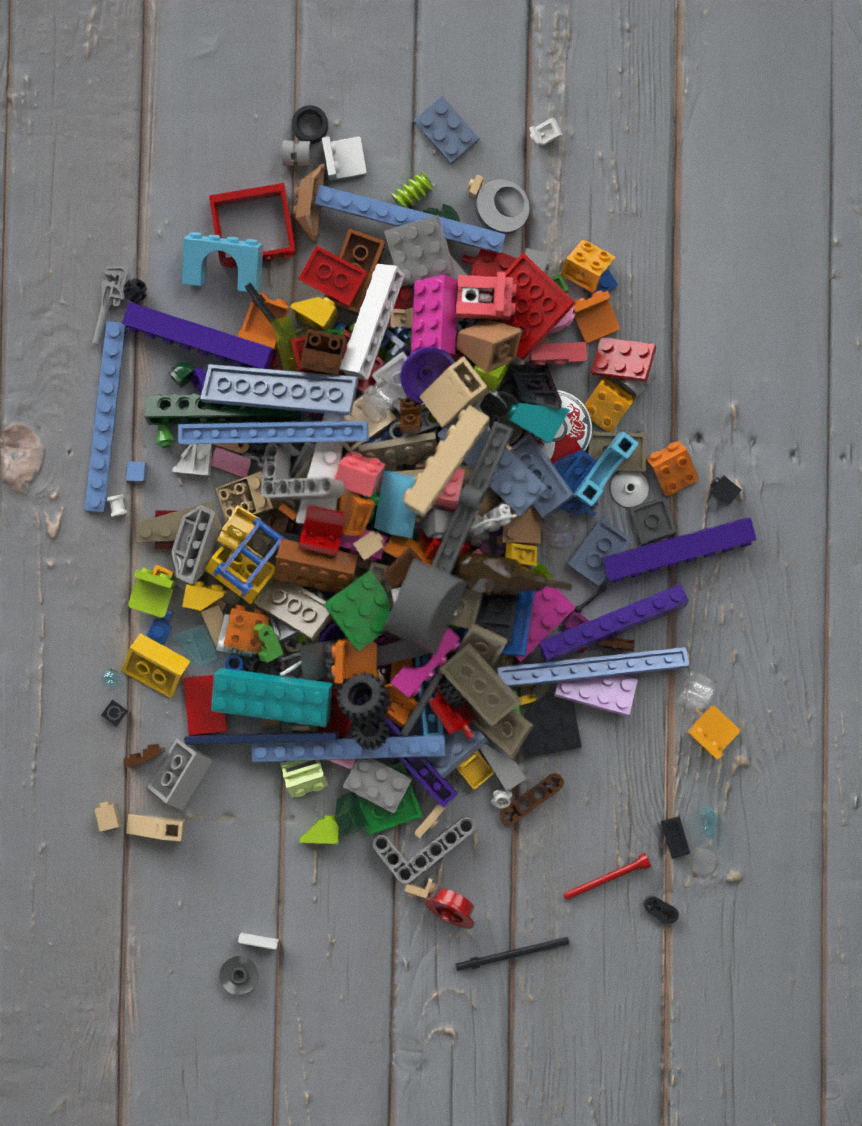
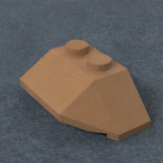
M321 164L300 181V186H296L295 192L298 204L294 205L293 216L296 217L299 226L315 244L318 243L322 210L321 206L315 205L319 186H325V164Z

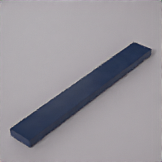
M340 731L189 735L184 737L186 745L323 742L338 740L340 738Z

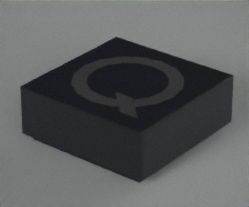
M112 699L101 716L115 726H118L129 710Z

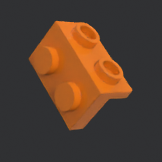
M392 683L384 685L390 694L389 700L391 701V705L387 706L389 711L384 713V715L398 726H405L411 711L415 709L418 703L412 696L408 698Z

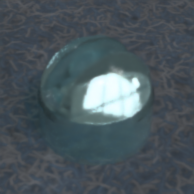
M109 668L104 672L102 680L108 684L115 685L119 674L117 670L112 671V668Z

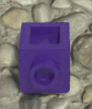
M202 367L194 369L190 379L200 395H202L206 373H204Z

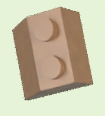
M534 505L522 516L517 514L515 518L510 520V524L502 526V544H540L541 516ZM510 507V513H511V515L517 514V513Z

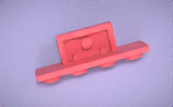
M586 342L538 344L530 353L528 364L545 366L546 363L565 365V362H585L587 360Z

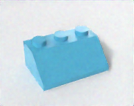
M390 471L383 472L374 528L392 535L412 538L416 513L404 506L403 496L407 489H412L415 485L414 480L416 476Z

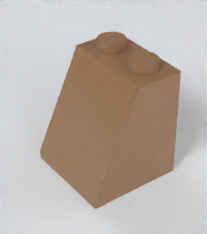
M486 319L467 329L461 330L458 334L456 348L487 374L515 360L522 330Z

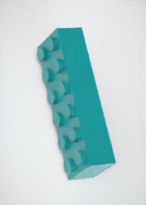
M219 668L214 673L211 711L326 727L331 717L333 683Z

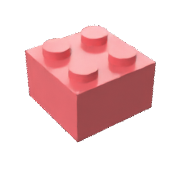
M356 451L348 452L339 463L335 479L342 481L345 489L371 497L380 485L385 464L377 458H367Z

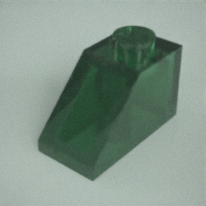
M352 791L339 797L336 803L335 821L342 836L354 834L369 826L358 799Z

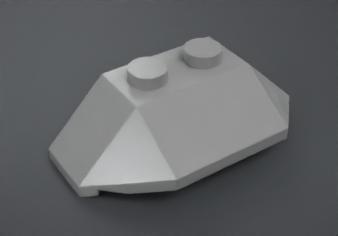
M199 505L183 515L171 551L176 568V577L192 585L206 571L204 569L215 553L218 543L216 540L222 530L218 513L205 506Z

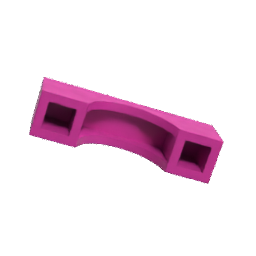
M448 627L437 654H432L428 663L417 668L404 666L392 679L391 683L408 698L411 694L415 696L421 690L420 684L423 680L428 681L435 672L432 670L436 665L440 667L447 660L445 655L450 650L454 652L460 645L458 642L460 636Z

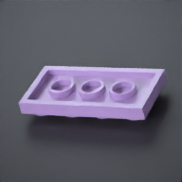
M617 675L557 682L554 696L628 717L638 679Z

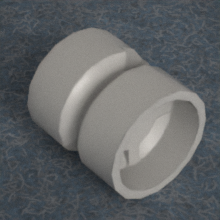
M283 140V166H294L295 163L299 166H310V141H299L296 144L294 141Z
M650 370L647 382L621 379L619 382L631 395L638 398L645 391L644 386H649L656 377Z

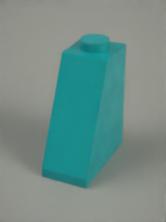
M517 403L516 406L513 404L510 408L508 420L550 444L570 410L563 407L557 409L544 405Z

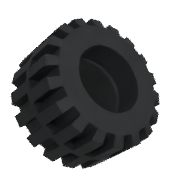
M361 672L359 676L357 673L353 674L351 679L348 677L346 679L347 682L341 684L342 690H338L337 693L340 696L337 697V702L344 715L354 725L358 724L361 727L364 724L368 727L373 722L374 724L379 723L378 719L381 718L383 720L385 717L384 713L389 711L387 706L391 705L389 700L390 694L382 681L377 676L374 677L371 673L367 675L365 672ZM372 694L368 703L356 706L357 700L362 695Z

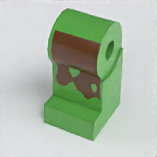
M263 623L257 624L253 628V636L258 639L262 652L258 653L261 661L268 663L283 655V651L273 628Z

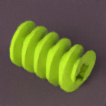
M420 171L421 177L418 175L414 176L415 182L411 179L408 180L409 186L403 184V191L396 189L397 196L391 193L398 206L408 208V204L415 207L413 200L421 202L420 195L426 198V190L433 193L432 184L423 171Z

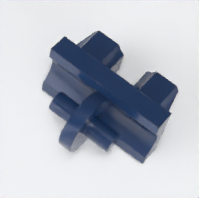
M406 326L395 327L393 330L395 332L394 335L386 328L380 345L386 350L394 343V346L388 351L393 357H396L401 352L409 356L411 350L402 342L410 340L408 336L409 329Z

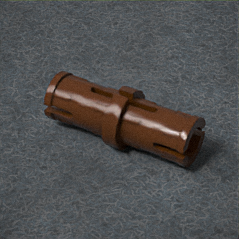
M614 636L596 643L595 647L612 649V651L625 650L633 652L635 640Z

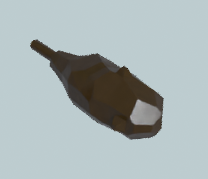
M488 552L482 554H460L451 572V575L468 582L467 589L487 595H515L522 592L540 591L545 587L567 591L572 590V583L549 580L546 576L528 570L516 559L492 556Z

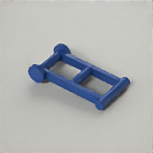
M257 517L252 523L255 525L229 560L225 564L221 562L213 572L214 576H217V574L221 575L241 590L243 598L253 587L251 584L252 580L279 547L281 539H285ZM258 528L277 542L264 559L245 546ZM239 552L258 565L245 584L226 570Z

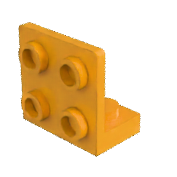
M582 240L566 258L560 275L594 293L602 274L612 264L615 256L590 242Z
M604 376L584 406L592 422L605 431L612 432L636 397Z
M711 705L691 726L687 733L714 759L718 760L723 755L721 752L740 733V729L715 705Z

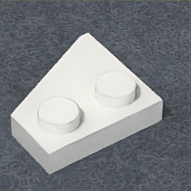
M189 444L172 472L210 476L213 444Z

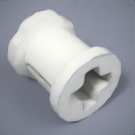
M124 494L107 498L111 505V517L128 513L123 502Z

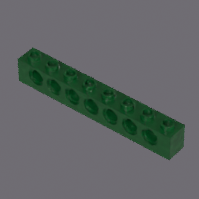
M196 393L191 395L172 394L164 396L154 394L153 396H146L145 418L149 425L300 422L301 411L272 408L258 409V407L250 406L239 409L241 407L239 405L202 402L201 395Z

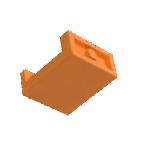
M258 292L262 294L266 300V305L280 325L284 327L290 310L289 306L286 305L287 302L278 298L275 301L268 299V295ZM251 300L242 329H239L237 337L271 347L276 351L280 337L260 308L256 307Z
M345 489L344 494L338 498L336 511L346 514L343 526L345 535L363 536L375 504L373 500L361 499L358 493Z

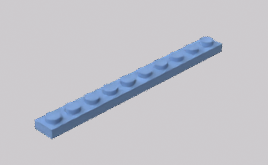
M322 185L319 186L315 201L317 206L396 227L435 216ZM439 217L446 240L498 254L501 253L505 234Z
M106 321L85 511L105 513L126 326L119 322Z
M368 421L178 424V444L369 441Z
M686 647L499 667L496 671L497 675L508 687L688 668L689 660Z
M445 735L385 738V744L381 743L380 748L375 746L373 750L371 747L369 749H365L364 746L361 747L355 738L323 742L251 743L252 762L445 756Z

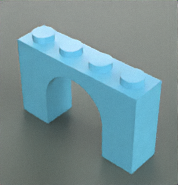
M192 232L183 238L182 284L197 286L206 282L207 258L212 251L219 250L230 254L237 263V291L248 292L244 286L250 282L257 292L261 289L263 243H257V240L254 239L239 241L237 237L223 239L219 235H208L206 237L201 236V233Z
M624 431L618 433L575 490L574 497L586 506H593L604 491L602 488L617 467L625 459H628L639 443Z

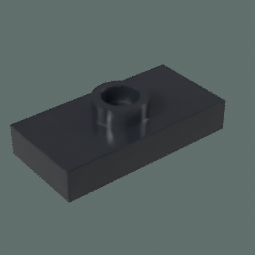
M680 816L660 821L671 859L691 854Z

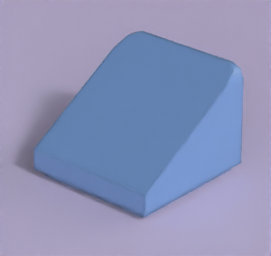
M128 462L126 481L145 482L147 463Z

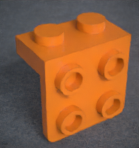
M600 290L593 293L592 297L587 300L581 298L575 301L573 313L576 315L574 318L586 343L600 339L620 329V325L609 302L611 297L608 291L603 292Z
M680 441L673 442L666 448L653 452L646 458L647 464L655 472L665 496H670L697 482L699 479L689 452Z
M235 604V607L230 606L228 613L230 617L224 645L226 647L260 653L262 649L258 639L253 636V628L259 623L268 625L270 616L261 609L254 608V611L246 610L247 606Z
M339 639L335 646L332 647V658H335V665H332V677H335V683H343L348 677L350 679L353 678V674L361 675V672H365L367 675L371 673L374 677L377 676V642L372 641L358 652L349 640Z

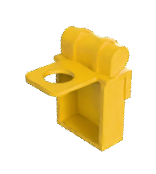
M237 505L216 541L235 552L255 525L252 523L257 516Z
M478 750L456 767L457 771L462 774L474 790L495 773Z

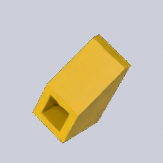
M197 580L193 585L187 583L182 607L201 611L226 595L228 590L223 589V586L218 584L204 585V582Z

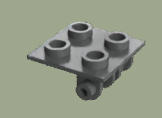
M338 639L300 646L303 679L318 680L328 677L330 681H335V677H332V665H335V658H332V647L335 646Z

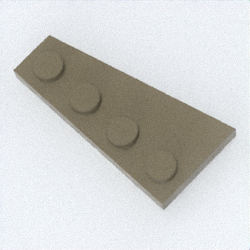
M213 501L201 504L213 510ZM199 505L136 523L137 543L175 541L183 515Z

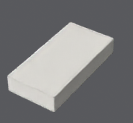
M240 933L238 942L275 950L278 947L279 939Z

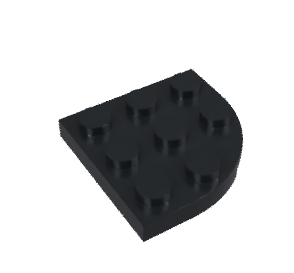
M550 694L535 701L527 710L524 718L533 727L522 744L525 758L582 748L573 701Z

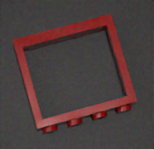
M280 183L209 195L215 235L223 238L218 206L281 196L289 247L264 251L262 260L263 262L273 261L276 257H281L282 259L293 257L297 253L285 184ZM218 250L221 266H225V268L236 267L237 263L233 257L226 258V253Z

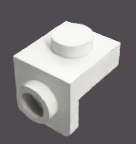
M553 117L538 126L529 128L532 141L540 146H544L562 136L556 119Z

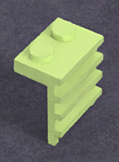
M312 760L280 761L286 788L291 797H302L308 792L320 791L328 786L320 760H316V764L288 773L287 768Z

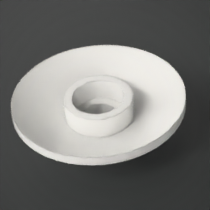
M620 471L611 482L612 497L618 504L625 507H634L641 504L649 492L648 481L641 472ZM628 484L634 486L633 491L627 489Z

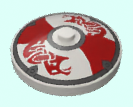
M560 390L557 391L562 401L561 407L568 408L570 410L550 444L534 436L552 463L580 449L585 451L592 434L591 418L584 404L572 394ZM527 401L525 402V404L540 405V404L531 403V402H527ZM525 431L524 435L520 440L526 437L529 434V432Z

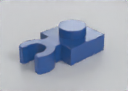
M609 270L602 274L595 292L600 290L610 292L618 287L619 284Z
M575 497L566 502L567 504L574 503L575 505L571 508L563 509L565 512L581 516L583 510L591 516L596 515V512L590 510V506H586ZM596 501L593 505L598 506L599 503Z

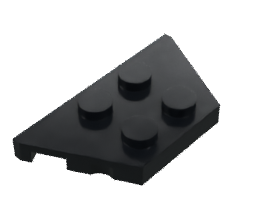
M547 363L539 369L534 370L533 367H529L525 370L513 372L512 381L519 400L561 409L562 401Z
M483 593L476 619L477 625L507 639L509 645L513 644L518 594L487 595Z

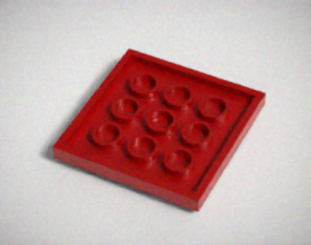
M524 252L505 271V277L513 278V284H516V296H512V303H515V315H511L510 321L492 320L522 330L516 353L522 361L576 304Z

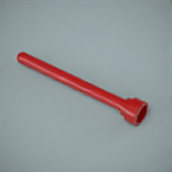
M646 853L639 855L635 862L565 892L564 898L569 900L640 868L641 870L644 868L646 870L652 866Z

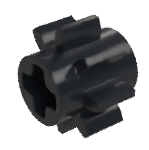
M133 278L132 281L128 280L125 283L124 287L126 289L123 292L129 301L138 303L139 300L143 301L146 298L147 294L145 292L148 289L142 280Z

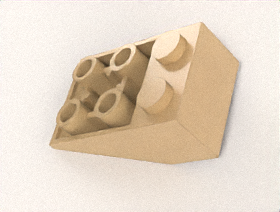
M462 357L450 366L420 396V399L443 428L459 416L463 409L466 410L469 405L472 406L487 395L489 390L465 357Z
M373 389L355 400L351 416L346 415L345 421H368L369 441L397 419ZM369 441L343 442V446L348 452H357L359 450L358 445L367 444Z
M263 471L216 488L226 523L237 505L256 516L278 509L284 503L283 501L274 500L262 495Z

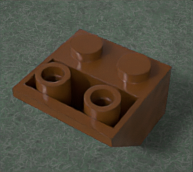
M307 329L300 370L317 374L338 375L346 337Z

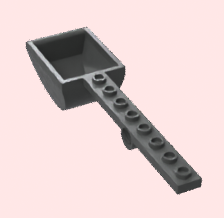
M496 421L494 422L469 482L461 491L458 507L432 566L418 559H413L383 627V631L433 654H437L468 584L467 581L451 575V572L514 429Z

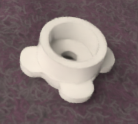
M494 791V799L491 800L492 805L500 809L508 807L512 793L510 791Z

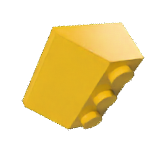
M316 297L292 303L290 306L295 318L317 331L331 330L338 319L336 306H334L335 303L326 297L324 299Z
M246 545L248 549H250L260 558L264 559L261 555H259L257 552H255L253 549ZM221 546L212 556L204 570L214 576L213 572L221 562L225 564L234 552L226 546ZM240 553L226 570L245 584L258 565ZM267 561L252 580L251 584L253 587L243 598L248 603L252 604L274 575L275 566ZM217 574V576H214L242 597L241 594L243 592L221 575Z
M140 633L131 645L121 671L171 699L185 676L191 661Z

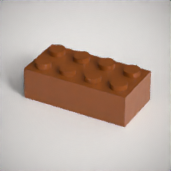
M349 228L339 257L367 271L368 274L350 307L327 295H324V298L326 297L333 301L337 309L359 316L366 291L372 280V274L383 255L386 246L385 241Z
M281 539L273 579L338 594L352 584L358 555L338 551L337 556L300 549L299 542Z

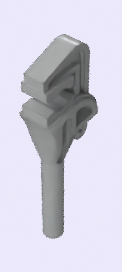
M122 266L105 267L104 274L118 279V283L102 279L101 309L92 344L100 345L109 307L112 304L115 307H120L122 301H126L123 291L125 290L124 285L127 282L128 271Z

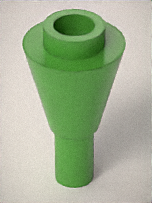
M158 425L156 445L161 446V448L171 447L175 439L169 426Z

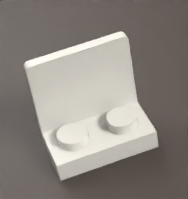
M330 137L322 138L330 181L367 174L360 137L330 141Z

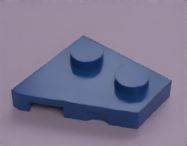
M580 449L554 462L553 465L569 488L575 491L597 463V460Z

